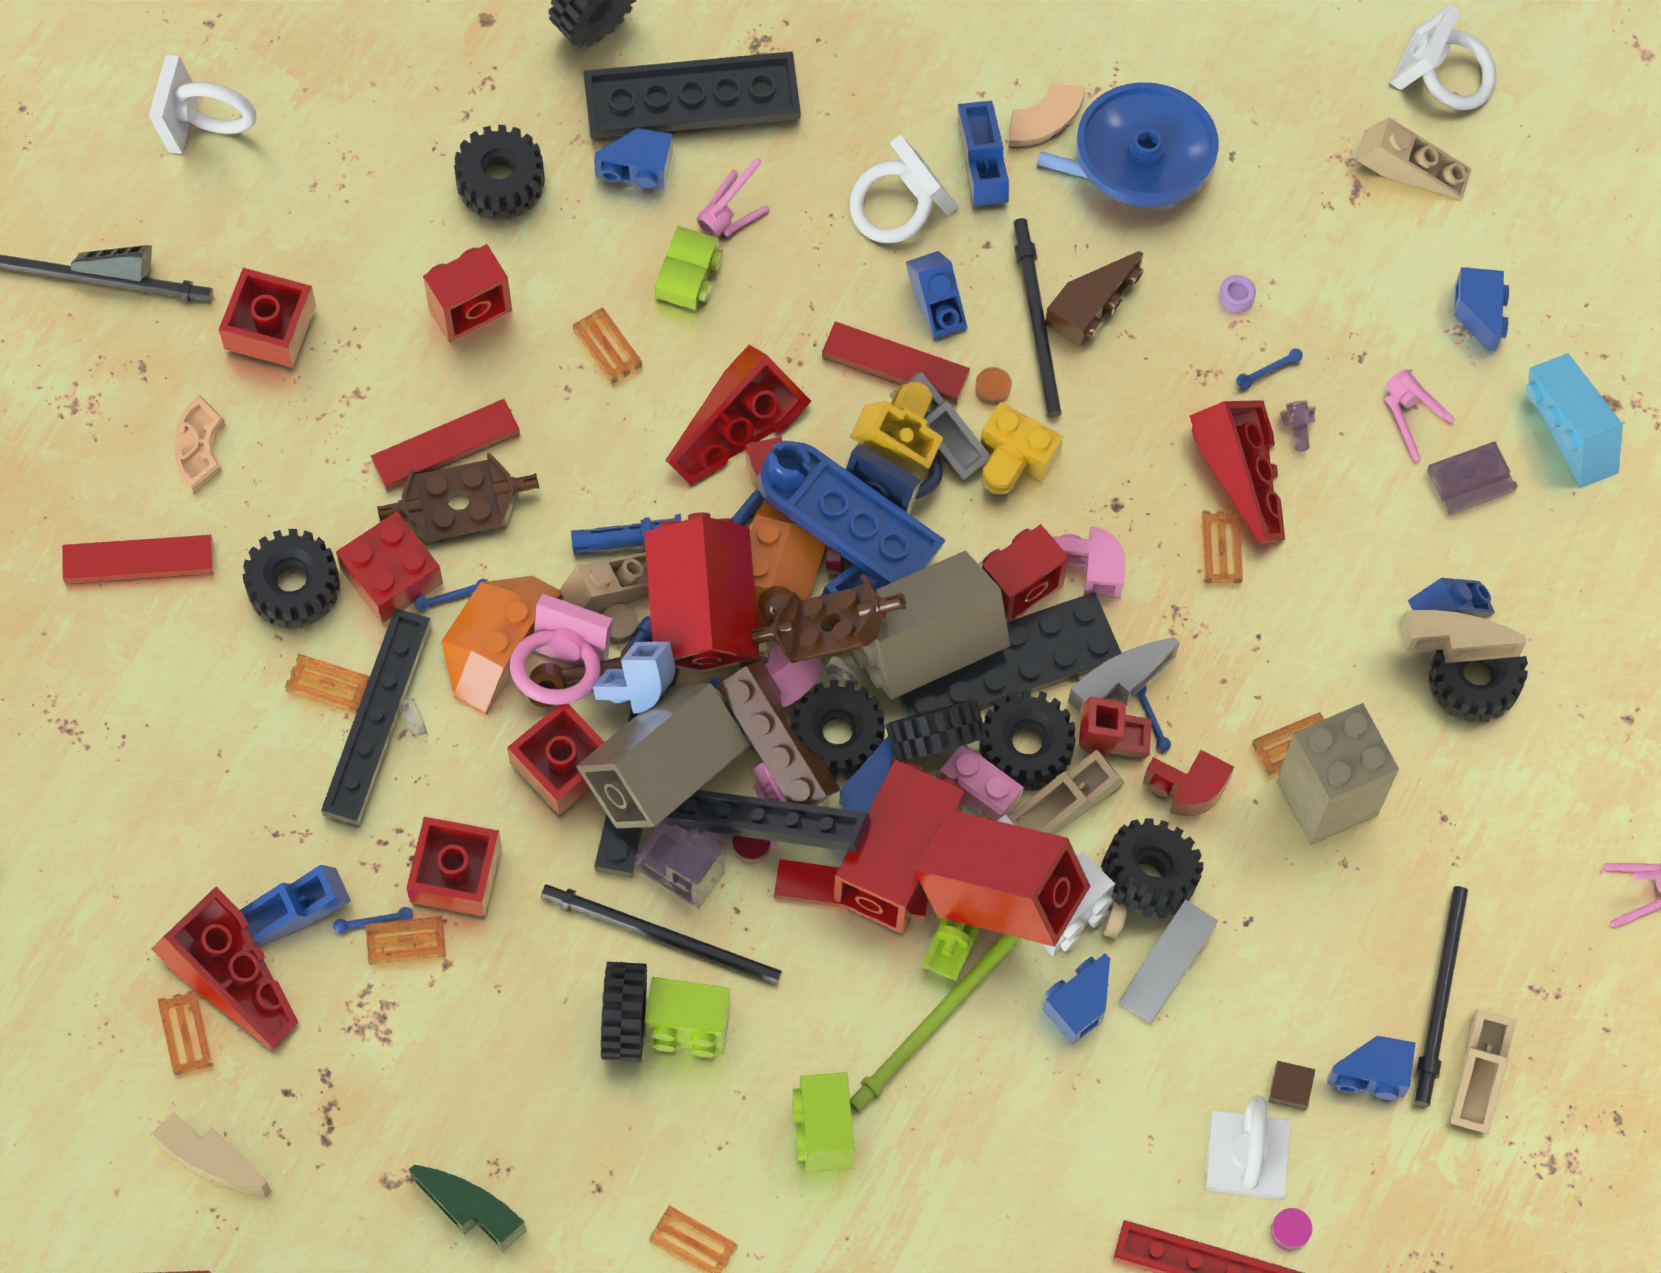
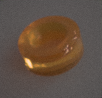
M990 367L982 370L978 374L975 383V393L978 399L988 405H998L1000 402H1005L1011 393V378L1007 372L1000 368Z

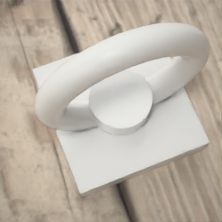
M1448 4L1415 28L1390 84L1402 90L1423 76L1424 82L1431 94L1442 104L1456 110H1471L1484 104L1493 93L1496 84V67L1489 50L1479 39L1467 32L1452 30L1461 11ZM1450 44L1466 47L1476 56L1480 63L1482 82L1479 89L1470 96H1459L1451 93L1442 85L1437 77L1435 69L1440 66L1447 56Z
M165 55L149 118L168 152L182 154L190 124L215 133L237 134L253 127L256 122V111L248 99L230 88L208 82H193L180 56ZM198 96L224 101L238 109L242 117L235 120H223L198 112Z
M901 134L891 141L890 145L903 161H885L870 167L859 177L850 197V212L854 224L864 236L880 243H897L916 234L929 217L932 199L948 216L959 208L926 162ZM887 175H900L904 183L918 199V205L912 218L904 225L894 229H882L875 226L869 221L864 211V199L868 189L875 181Z
M1259 1095L1253 1096L1250 1099L1246 1114L1212 1111L1205 1191L1283 1200L1286 1190L1290 1119L1267 1117L1266 1101Z

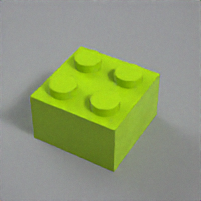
M652 976L644 1021L646 1043L653 1044L652 1047L654 1049L664 1052H674L676 1048L691 1050L693 1055L699 1057H714V1053L723 1055L730 1016V988Z
M848 1073L801 1075L799 1088L792 1089L794 1123L801 1122L802 1127H796L797 1161H805L806 1173L853 1169L854 1139Z

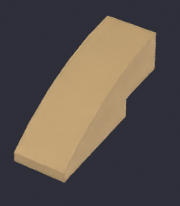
M1407 610L1401 624L1406 652L1443 649L1445 663L1519 657L1526 644L1525 635L1481 617L1458 612Z
M1096 749L1071 771L1061 773L1008 816V818L1016 826L1055 834L1096 806L1125 782L1106 758Z
M1479 1009L1475 1010L1457 1084L1450 1124L1489 1134L1509 1059L1507 1056L1517 1020Z
M173 1112L151 1133L156 1145L176 1162L198 1176L217 1185L242 1193L266 1197L272 1192L267 1181L213 1128L200 1139Z

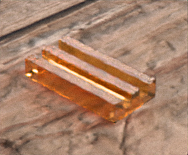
M603 307L573 324L574 333L611 384L617 382L618 377L629 375L630 370L634 368L637 370L642 367V360ZM600 319L628 358L627 362H623L595 323L597 320ZM585 327H588L590 329V331L595 336L597 341L600 343V345L603 347V349L608 354L610 359L616 365L615 369L612 368V366L604 357V355L599 350L597 345L594 343L592 338L586 332V330L584 329Z
M1202 511L1205 583H1242L1243 570L1239 511H1232L1231 514H1225V511H1217L1216 514H1210V511ZM1211 523H1217L1220 574H1213ZM1225 523H1231L1233 574H1228Z
M298 653L296 665L290 672L291 677L290 680H287L285 689L287 692L357 713L369 676ZM304 668H307V669H310V670H313V671H316V672H319V673H322V674H325V675H329V676H332V677H335V678H338V679H341V680H344V681H347V682H351V683L357 684V685H359V686H358V687H355V686H352V685H349V684H346V683H343V682H340V681H337V680H333V679H330V678H327V677H324V676H321V675H318V674H315V673H312V672H308V671H305ZM302 679L328 689L352 695L354 698L349 700L299 684L298 682Z
M1321 712L1253 740L1252 746L1268 776L1280 772L1284 761L1283 758L1271 763L1270 758L1287 752L1291 740L1264 750V747L1293 736L1294 732L1322 721L1324 717Z
M442 916L365 924L369 965L446 957ZM436 929L434 932L375 938V935ZM437 941V946L376 953V948Z
M196 990L188 991V994L182 996L181 994L172 995L173 998L167 1000L165 997L157 999L174 1075L213 1066ZM191 1004L203 1058L197 1061L195 1060L183 1006ZM171 1008L176 1009L187 1063L182 1065L169 1013Z
M670 1205L649 1238L651 1244L702 1273H722L729 1263L730 1257L738 1247L735 1242ZM671 1219L724 1248V1252L720 1254L669 1225V1221ZM662 1233H666L717 1262L715 1267L661 1237Z

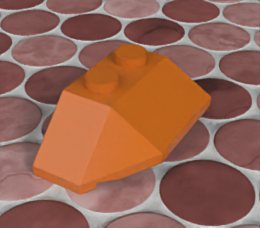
M765 499L755 515L750 531L757 628L770 626L765 621L759 607V598L767 588L783 586L791 592H795L801 600L811 598L827 546L768 504Z
M534 576L480 582L441 641L455 698L486 715L488 714L512 677L510 659L514 649L523 639L534 634L536 608L541 595L546 594L562 600L563 596L560 590Z

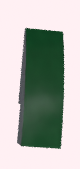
M415 1164L409 1169L412 1180L464 1235L478 1225L504 1253L527 1231L525 1221L513 1210L475 1184L438 1169Z

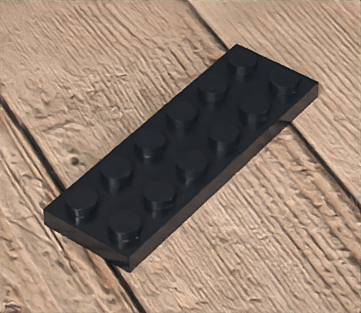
M793 51L584 71L591 139L625 136L637 128L669 132L801 119Z
M1092 592L1006 622L1010 647L900 695L899 699L906 716L973 700L978 701L979 709L982 711L993 707L994 702L999 698L1005 702L1008 693L1015 691L1017 697H1022L1023 690H1031V693L1054 686L1088 674L1107 660L1121 654L1122 652L1096 593Z

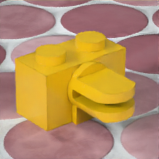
M920 382L902 384L897 388L891 403L881 401L865 405L850 438L909 473L929 469L943 439L941 435L926 426L928 421L924 419L932 401V394L929 388Z
M1000 402L981 433L980 443L991 455L984 465L982 472V482L985 488L995 494H1007L1012 490L1023 473L1043 483L1061 455L1064 436Z

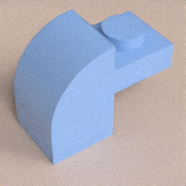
M635 642L621 659L623 669H607L595 683L593 690L596 700H611L614 703H623L630 700L633 713L649 710L657 703L674 679L675 663L670 642Z

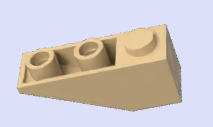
M1390 117L1364 131L1355 159L1382 177L1459 200L1463 198L1471 172L1470 167Z
M646 552L576 566L559 589L565 602L603 614L612 605H628L648 596Z

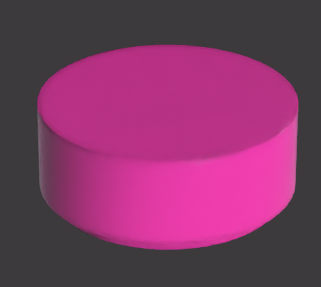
M1296 1208L1284 1209L1276 1215L1272 1223V1237L1284 1249H1300L1311 1237L1312 1222L1302 1210Z

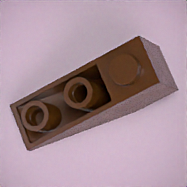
M1137 251L1067 282L1047 308L1046 326L1079 347L1082 346L1088 337L1094 339L1103 326V317L1108 311L1114 313L1124 298L1122 293L1128 285L1133 288L1140 280L1144 269L1141 268L1144 253Z

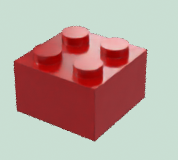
M488 244L479 248H470L462 253L459 258L447 264H438L431 268L427 274L423 275L429 311L449 343L512 311L508 276Z
M242 268L219 327L224 349L293 368L316 308L312 286Z
M398 511L336 551L340 570L382 624L392 617L395 608L404 610L415 603L418 597L427 595L443 584L440 565Z
M1042 524L1033 530L1029 528L1022 530L1013 538L1011 545L1002 551L1000 549L993 550L982 561L981 568L1001 589L1006 622L1017 619L1063 587L1069 556Z
M568 703L555 707L510 744L507 750L510 764L560 816L591 790L576 766L600 747L604 741Z
M424 816L406 886L410 903L485 917L502 848L499 830Z

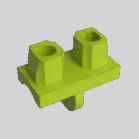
M942 918L921 967L957 981L980 928Z

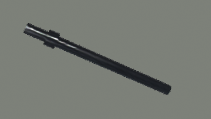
M1019 218L1013 222L1017 245L1014 247L1017 263L1021 264L1047 416L1057 417L1062 412L1035 261L1038 258L1035 243L1031 242L1027 219Z
M1461 886L1453 887L1423 1056L1418 1058L1416 1069L1419 1080L1414 1103L1422 1107L1430 1106L1434 1081L1439 1078L1442 1064L1438 1058L1468 896V889Z

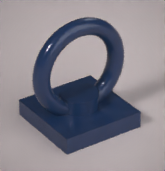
M860 443L852 450L846 467L847 471L908 514H910L915 500L924 498L937 489L943 475L942 463L937 453L928 469L927 478L921 483V479Z

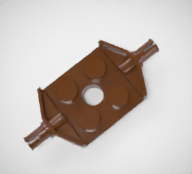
M487 453L488 460L415 474L413 468L410 469L401 496L402 500H398L399 502L377 506L379 519L381 522L398 511L415 533L425 542L506 526L511 516L514 500L518 498V492L539 489L537 474L534 473L533 475L518 478L511 477L510 473L491 453ZM456 496H464L469 500L467 507L461 510L451 508L449 503Z
M861 575V579L864 582L862 586L806 600H801L795 592H792L775 617L774 623L770 626L752 629L751 637L756 645L775 640L791 663L864 647L878 638L881 622L886 619L887 612L906 608V599L902 593L884 598L880 597L865 575ZM835 623H837V624L833 627V630H832V631H829V629H830Z

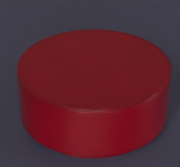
M828 546L826 570L828 573L842 574L846 558Z
M733 835V852L739 860L745 863H758L769 854L770 840Z

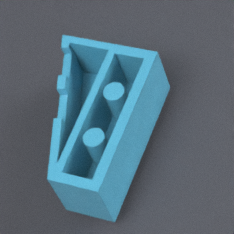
M1569 353L1530 367L1529 384L1526 385L1528 398L1539 411L1579 487L1582 488L1618 474L1623 424Z

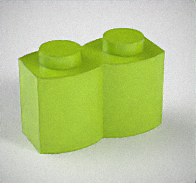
M677 226L655 284V298L692 310L697 309L700 301L706 302L712 285V281L707 279L712 270L718 271L723 257V251L719 250V238Z

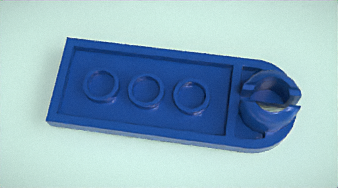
M794 441L777 442L773 445L772 450L768 452L767 458L762 464L758 485L763 498L768 504L884 586L926 568L946 541L809 444Z

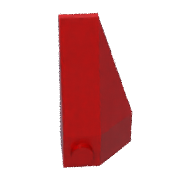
M749 344L723 372L665 461L688 484L692 485L726 465L730 458L746 449V444L760 441L773 432L778 434L788 428L810 404L811 400L767 354Z
M1264 400L1223 401L1190 415L1192 435L1198 444L1200 452L1260 543H1269L1285 540L1281 499L1274 492L1273 479L1278 477L1277 465L1271 464L1269 448L1275 446L1274 434Z
M216 886L151 949L179 978L271 1050L299 1022L278 981L273 979L264 962L266 957L260 946H256L247 928L249 924L244 914Z

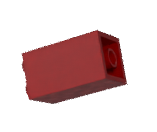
M697 512L689 514L688 520L681 522L664 521L659 523V528L644 532L652 642H670L675 668L704 673L759 659V644L756 645L751 637L752 629H757L750 527L734 524V520L730 518L715 519L711 518L710 513Z
M895 759L868 811L871 825L859 852H847L835 875L834 901L842 904V907L903 934L924 891L913 870L916 861L928 846L937 826L942 823L949 810L962 813L965 791L960 789V786L951 779L945 777L938 779L925 773L921 766L913 762L903 763Z
M949 810L942 823L937 826L933 838L924 852L918 857L913 868L937 917L1053 947L1058 943L1091 887L1067 837Z

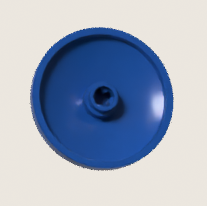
M1148 82L1118 86L1097 97L1082 115L1076 139L1078 161L1091 183L1113 199L1143 207L1166 206L1180 202L1195 194L1205 185L1213 173L1219 148L1216 126L1209 113L1198 101L1176 88Z

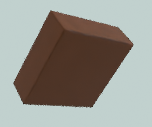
M1277 1060L1268 1101L1307 1110L1316 1069Z

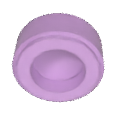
M1235 275L1228 277L1221 285L1219 301L1230 312H1245L1254 303L1256 295L1255 286L1251 280L1244 276Z

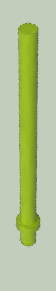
M1004 934L871 1077L866 1076L860 1082L862 1087L850 1098V1106L855 1111L860 1112L873 1097L878 1098L883 1093L882 1087L1021 938Z

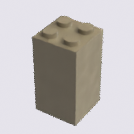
M966 550L876 590L880 597L884 598L902 593L906 599V608L887 612L886 619L881 622L878 638L867 646L852 649V655L857 666L868 671L873 685L877 689L882 688L892 700L1011 646L1001 589Z
M711 683L673 686L663 693L652 708L639 713L576 767L615 828L655 827L750 745L743 735L744 730L742 726L731 716L724 705L722 694Z
M1361 703L1294 732L1276 781L1310 845H1313L1377 817L1399 768L1365 705Z

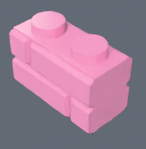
M967 745L959 746L940 770V778L945 777L953 780L960 786V789L965 791L963 803L980 816L985 815L987 819L997 821L1005 814L1008 817L1021 802L1024 787Z

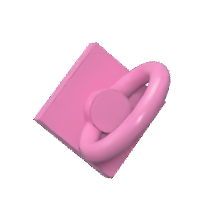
M542 594L537 603L534 634L526 637L516 646L510 659V672L516 686L528 697L538 702L553 705L572 703L588 695L599 680L601 671L600 661L608 660L613 618ZM535 651L574 666L585 664L586 669L584 677L576 685L566 689L555 690L544 688L533 682L526 673L525 662L528 655Z

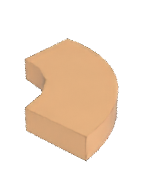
M1051 83L1047 95L1038 104L1027 109L1013 110L1009 147H1025L1046 142L1051 139V136L1068 127L1081 109L1085 87Z
M200 395L182 415L176 430L175 458L179 472L193 494L222 471L214 457L213 445L216 435L225 425V421Z

